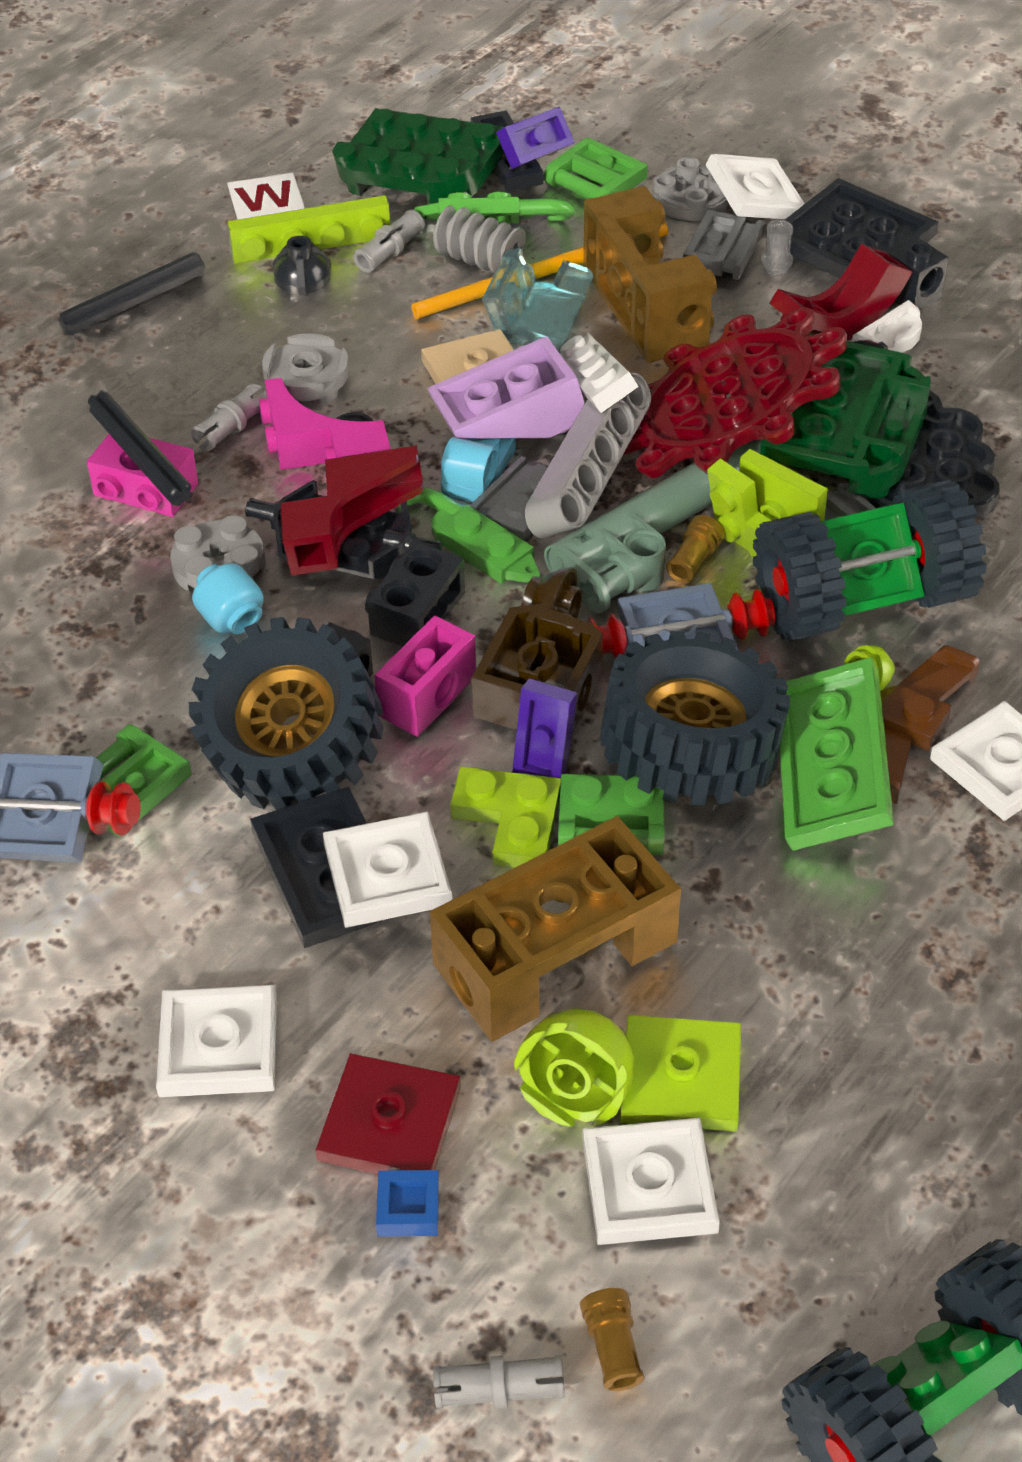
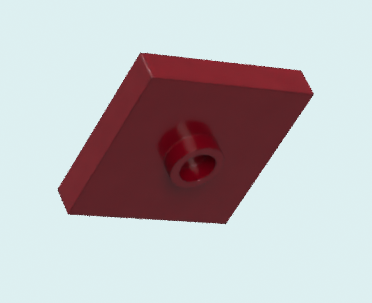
M350 1053L315 1149L317 1161L378 1174V1171L435 1170L461 1089V1076Z

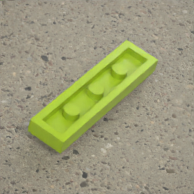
M386 195L227 221L234 264L277 257L287 244L288 239L294 236L308 237L320 250L369 242L375 237V232L383 225L390 226L389 203Z

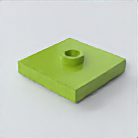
M749 449L740 457L739 471L755 481L758 511L770 520L811 512L820 517V522L825 520L828 491L826 487L754 450Z
M628 1015L626 1038L634 1056V1077L626 1098L621 1105L620 1123L637 1124L700 1118L702 1129L737 1132L739 1121L741 1023Z

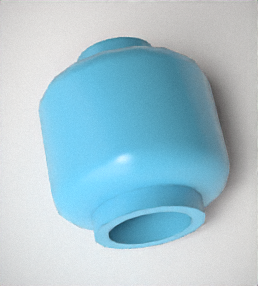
M226 563L220 566L213 564L206 567L198 575L197 585L192 594L193 605L214 630L222 634H242L245 632L244 627L259 621L263 613L264 595L259 586L241 566L235 563Z

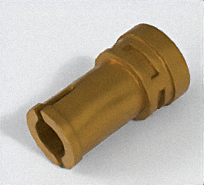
M698 515L692 519L682 537L683 543L666 564V570L674 580L681 583H689L693 580L696 571L704 559L711 556L724 540L725 532L721 524L706 515Z
M606 1288L588 1294L580 1301L579 1305L582 1318L587 1324L588 1335L594 1338L603 1374L604 1388H609V1391H623L636 1387L644 1381V1373L640 1368L631 1332L634 1321L631 1316V1303L628 1292L622 1288Z

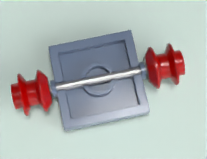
M706 583L618 598V614L621 621L613 613L609 614L605 625L598 626L592 617L587 619V622H591L603 634V655L611 653L616 659L619 653L624 655L627 646L635 641L644 647L646 636L658 633L663 641L669 640L670 631H684L686 639H696L697 632L711 633L709 641L720 644L724 637L734 640L731 631L740 640H746L748 630L755 628L760 636L765 637L768 634L769 626L775 624V611L771 598L764 597L759 589H755L751 600L743 601L739 593H733L727 609L722 610L712 584Z
M1 753L0 858L81 863L89 826L98 835L105 834L110 826L114 833L119 836L128 834L132 826L139 820L141 812L140 799L126 782L117 784L112 791L108 783L100 781L103 763L95 756Z

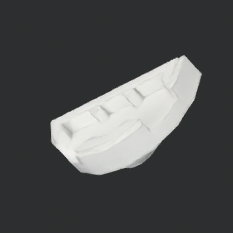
M908 300L854 334L852 342L871 340L878 343L883 341L888 346V350L901 353L912 349L920 340L923 324L920 319V310Z

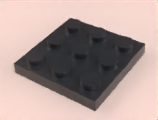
M837 178L769 231L768 245L784 252L788 256L795 257L817 267L823 272L840 278L848 268L861 244L890 254L918 238L926 243L937 235L939 221Z

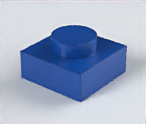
M378 1171L377 1237L438 1236L439 1171Z

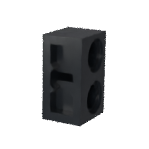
M413 541L401 557L398 556L394 559L389 573L380 585L374 586L367 595L365 612L368 613L370 635L403 647L434 616L445 620L465 593L464 558Z

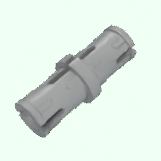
M411 209L406 211L403 216L390 226L383 225L375 232L373 239L354 251L353 258L358 268L365 273H371L375 267L388 257L398 256L404 250L406 243L424 231L425 222L422 216Z
M250 384L232 400H223L215 407L214 413L192 428L191 436L195 444L207 435L208 439L200 444L199 448L204 451H210L229 434L236 435L246 427L247 421L260 411L259 399L267 398L266 392L264 391L253 400L252 396L260 391L262 387L257 384Z
M504 1355L491 1356L490 1363L445 1367L440 1365L434 1366L433 1385L437 1387V1392L434 1393L436 1409L444 1408V1406L493 1402L494 1409L508 1408V1401L550 1397L565 1398L564 1377H560L563 1376L562 1355H555V1357L506 1362Z

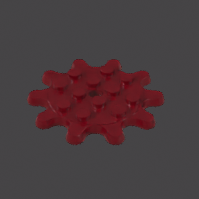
M800 308L787 314L777 324L762 329H756L754 316L750 314L740 315L726 324L722 336L716 342L700 348L688 343L671 348L663 358L664 363L669 368L668 372L659 380L648 384L651 393L650 406L623 455L648 447L635 463L638 471L648 478H657L663 475L673 465L687 458H694L695 465L708 475L707 469L721 458L728 463L730 456L738 447L753 440L763 439L772 444H781L792 438L795 431L794 418L791 414L800 405L813 400L829 398L839 391L840 374L838 369L834 367H820L846 350L847 335L845 330L835 327L813 336H807L814 327V315L811 309Z

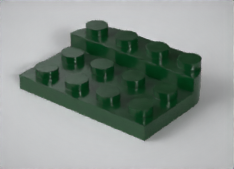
M375 108L350 142L337 141L332 153L339 177L347 184L350 193L361 196L366 187L371 185L426 194L429 205L439 203V198H448V195L452 193L467 192L472 197L478 192L505 153L496 133L504 127L490 123L482 124L461 121L455 118L447 119L420 113L413 114Z
M847 341V348L842 354L827 361L820 367H834L838 369L840 374L839 391L829 398L813 400L800 405L791 414L794 418L795 429L792 438L781 444H772L767 440H762L760 454L783 465L849 478V493L864 494L875 499L885 497L889 492V488L901 479L926 416L931 378L930 376L925 377L919 370L911 366L912 356L893 350Z

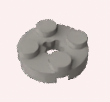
M313 333L296 334L287 337V345L281 346L276 350V344H273L266 350L262 359L264 380L282 377L286 389L297 401L332 402L338 396L337 390L343 387L349 377L348 354L346 350L342 348L341 351L336 348L335 340L325 335Z
M232 515L222 520L208 521L195 526H184L174 534L175 543L170 553L173 575L177 583L187 591H189L188 585L195 588L198 575L206 567L213 564H218L219 566L226 563L238 564L252 579L259 570L262 573L265 568L266 561L262 539L255 530L247 526V521L241 516ZM224 556V560L215 561L213 557Z

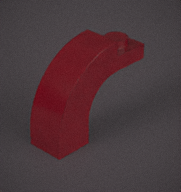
M861 244L846 271L826 291L815 296L806 297L777 289L769 304L783 314L780 320L796 309L809 308L814 315V327L809 334L816 335L830 328L840 327L845 330L847 341L853 338L854 334L878 320L888 310L906 285L913 271L885 251Z

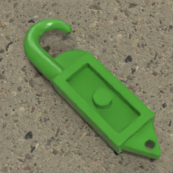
M493 192L488 194L487 198H471V195L467 193H452L448 195V198H439V203L414 208L423 219L437 221L447 206H454L456 212L460 208L465 207L471 211V215L479 212L484 215L485 220L489 217L495 218L498 221V225L503 222L510 225H520L521 220L530 219L534 215H548L549 221H565L571 219L575 214L574 207L563 200L519 199V197H511V194L506 192Z
M424 488L421 494L407 501L408 507L421 503L438 511L432 519V534L435 536V541H441L444 547L459 557L464 558L465 561L497 582L503 584L507 580L528 583L532 577H540V572L534 561V547L469 505L463 507L442 492L432 488ZM401 505L395 507L396 513H400Z

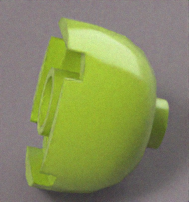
M572 1008L549 1014L527 1034L515 1057L514 1067L515 1071L519 1067L520 1075L524 1081L520 1086L524 1098L541 1115L563 1126L574 1127L575 1118L584 1122L594 1121L591 1126L594 1127L603 1125L615 1116L623 1104L634 1077V1056L624 1032L610 1018L594 1010Z

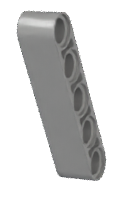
M636 372L630 373L639 387L602 413L588 399L526 504V523L536 537L543 539L582 527L587 521L650 406V389L646 380Z

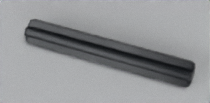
M191 252L61 312L58 322L66 335L76 334L202 275L205 264L198 253Z
M100 391L96 396L91 395L88 399V404L90 405L89 412L163 496L174 506H180L184 501L189 502L193 496L190 491L191 484L113 397L105 391Z

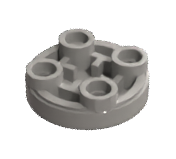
M680 158L676 163V167L665 170L653 179L652 196L655 200H659L662 203L665 215L684 221H702L707 210L724 212L729 206V202L708 168L701 166L696 158Z

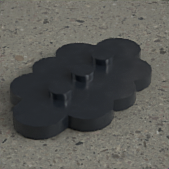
M930 390L926 416L903 476L896 484L889 488V492L885 497L878 499L868 497V502L876 509L894 505L892 502L894 496H898V492L950 480V483L956 482L959 484V491L965 490L968 494L967 504L968 506L974 505L977 512L974 518L982 517L992 512L998 504L1000 484L996 477L992 475L995 454L988 445L981 442L983 424L980 419L970 411L961 408H943L938 395Z

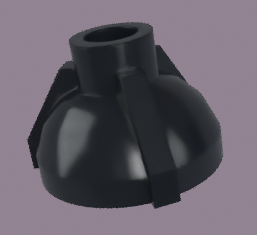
M294 236L288 239L287 244L272 262L276 285L289 293L304 296L306 293L323 288L330 280V258L306 236Z

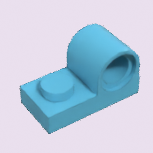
M451 437L442 456L441 492L449 498L473 503L504 472L516 451V438H467L465 440Z

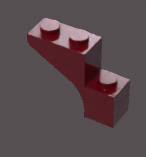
M417 445L325 459L327 496L281 503L282 539L291 576L338 569L340 547L352 531L423 492L424 482Z

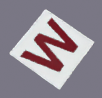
M294 173L227 183L237 219L305 208Z

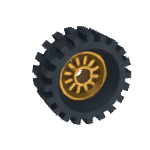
M284 617L270 618L271 630L262 632L257 622L246 626L244 630L248 638L240 643H237L232 635L220 643L226 654L220 660L210 654L202 664L209 674L208 679L196 677L192 686V691L200 701L189 702V716L196 724V726L191 727L194 739L231 791L241 799L245 795L253 806L265 809L268 800L275 810L290 806L294 800L303 802L315 798V796L324 792L327 794L339 790L338 784L345 778L355 786L364 776L358 766L360 760L362 759L372 764L378 753L371 738L382 739L384 726L378 715L383 714L382 704L376 693L377 690L353 646L345 637L340 640L333 628L322 624L317 632L311 619L297 617L295 628H290ZM299 715L293 723L283 725L289 717Z
M670 631L669 640L663 641L658 633L646 636L644 647L635 641L627 646L625 655L619 653L614 660L613 669L610 671L600 733L601 746H606L604 755L609 764L619 762L617 773L626 781L637 776L639 777L638 789L650 794L657 787L664 790L663 799L676 803L678 794L691 797V805H705L707 796H715L718 804L732 802L734 791L745 798L754 793L756 784L763 787L769 780L771 771L774 772L790 706V695H786L788 685L784 678H776L778 669L770 661L759 664V652L750 647L744 652L736 650L737 641L724 637L721 644L709 641L711 633L697 632L696 639H686L684 631Z

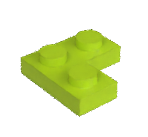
M720 458L707 469L710 486L709 495L712 500L714 518L723 527L725 532L724 539L726 541H735L748 550L752 557L756 556V552L753 549V540L757 539L755 535L756 528H759V524L771 520L758 511L755 481Z
M460 766L450 804L451 818L499 824L492 851L493 865L515 868L549 851L560 801L561 778Z

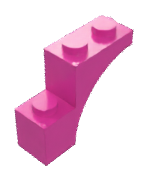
M282 377L264 380L267 398L259 399L261 420L263 425L271 424V426L264 427L268 453L277 452L280 470L324 464L325 459L391 449L383 420L359 422L321 415L306 408L294 399L286 389Z

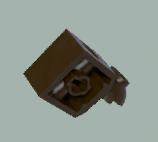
M573 567L558 569L544 578L532 577L525 589L521 606L509 608L471 677L473 714L475 718L517 730L521 688L530 678L577 692L573 724L574 731L602 675L603 634L591 622L577 619L582 603V589L577 587V572Z

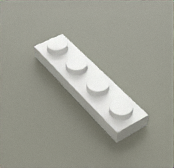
M589 333L584 337L581 335L573 337L560 349V355L578 379L581 392L600 413L639 387L629 371Z

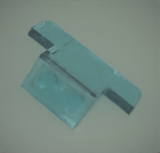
M521 248L506 250L482 300L495 330L501 329L508 341L522 343L525 346L547 336L557 351L561 353L560 349L567 342L591 288L593 273L588 268L563 260L553 283L548 281L535 282L534 270L530 264H527Z

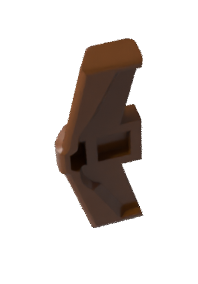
M944 645L898 685L890 686L880 691L892 803H898L911 744L927 751L931 749L950 716L952 705L943 701L965 682L974 680L980 664V660L976 656Z

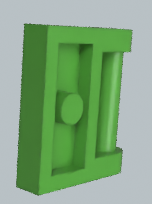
M587 137L547 165L544 171V182L556 188L562 186L587 199L633 189L647 179L648 164ZM570 172H575L579 174L581 177H578ZM583 178H587V179H589V180H592V181H594V182H596V183L602 185V187H600V186H598V185H595V184H593V183H591V182H589V181H587V180H585V179H583Z
M131 724L120 730L116 734V741L96 757L103 763L100 780L106 776L102 781L108 783L112 791L117 784L126 782L132 787L134 794L138 795L141 804L139 820L192 775L190 761ZM110 826L109 831L115 834Z
M561 774L558 846L618 816L652 856H664V790L655 787L648 794L638 789L639 777L637 776L626 781L623 777L617 775Z

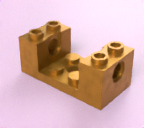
M646 186L584 200L583 269L646 363L662 360L671 348L680 344L688 343L698 348L709 345L710 329L714 327L712 295L716 294L717 284L713 272L710 269H706L696 254L659 263V259H662L664 254L662 241L659 237V229L665 223V212L662 203L659 200H655Z
M616 816L431 910L430 925L433 965L490 1041L493 1042L539 1017V977L612 938H614L613 944L631 966L677 943L681 888L623 821ZM554 900L567 903L570 908L562 913H550L541 906L548 901Z

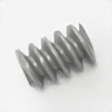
M449 205L443 210L437 220L433 241L437 252L440 254L450 255L458 261L464 260L469 265H477L482 270H491L492 273L499 275L513 270L520 260L525 246L526 234L525 230L520 227L512 231L511 225L506 222L498 225V221L495 218L489 217L485 220L484 215L479 212L471 215V211L465 207L460 208L456 212L454 206Z

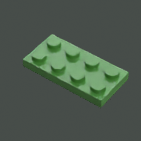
M866 658L786 681L788 685L786 695H790V706L780 744L785 839L792 851L893 826L894 820L879 673L873 658Z

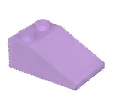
M547 336L427 388L429 395L457 438H550L559 433L569 432L585 404L576 375Z

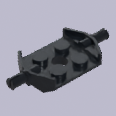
M312 480L283 497L280 502L270 503L250 497L246 503L245 515L246 517L270 521L271 529L276 532L278 556L287 558L282 539L281 503L323 496L318 495L317 481ZM406 501L401 504L400 513L388 511L352 531L346 537L349 539L340 547L338 569L333 570L371 579L385 578L394 559L398 556L401 557L413 541L442 550V542L417 537L415 533H412Z

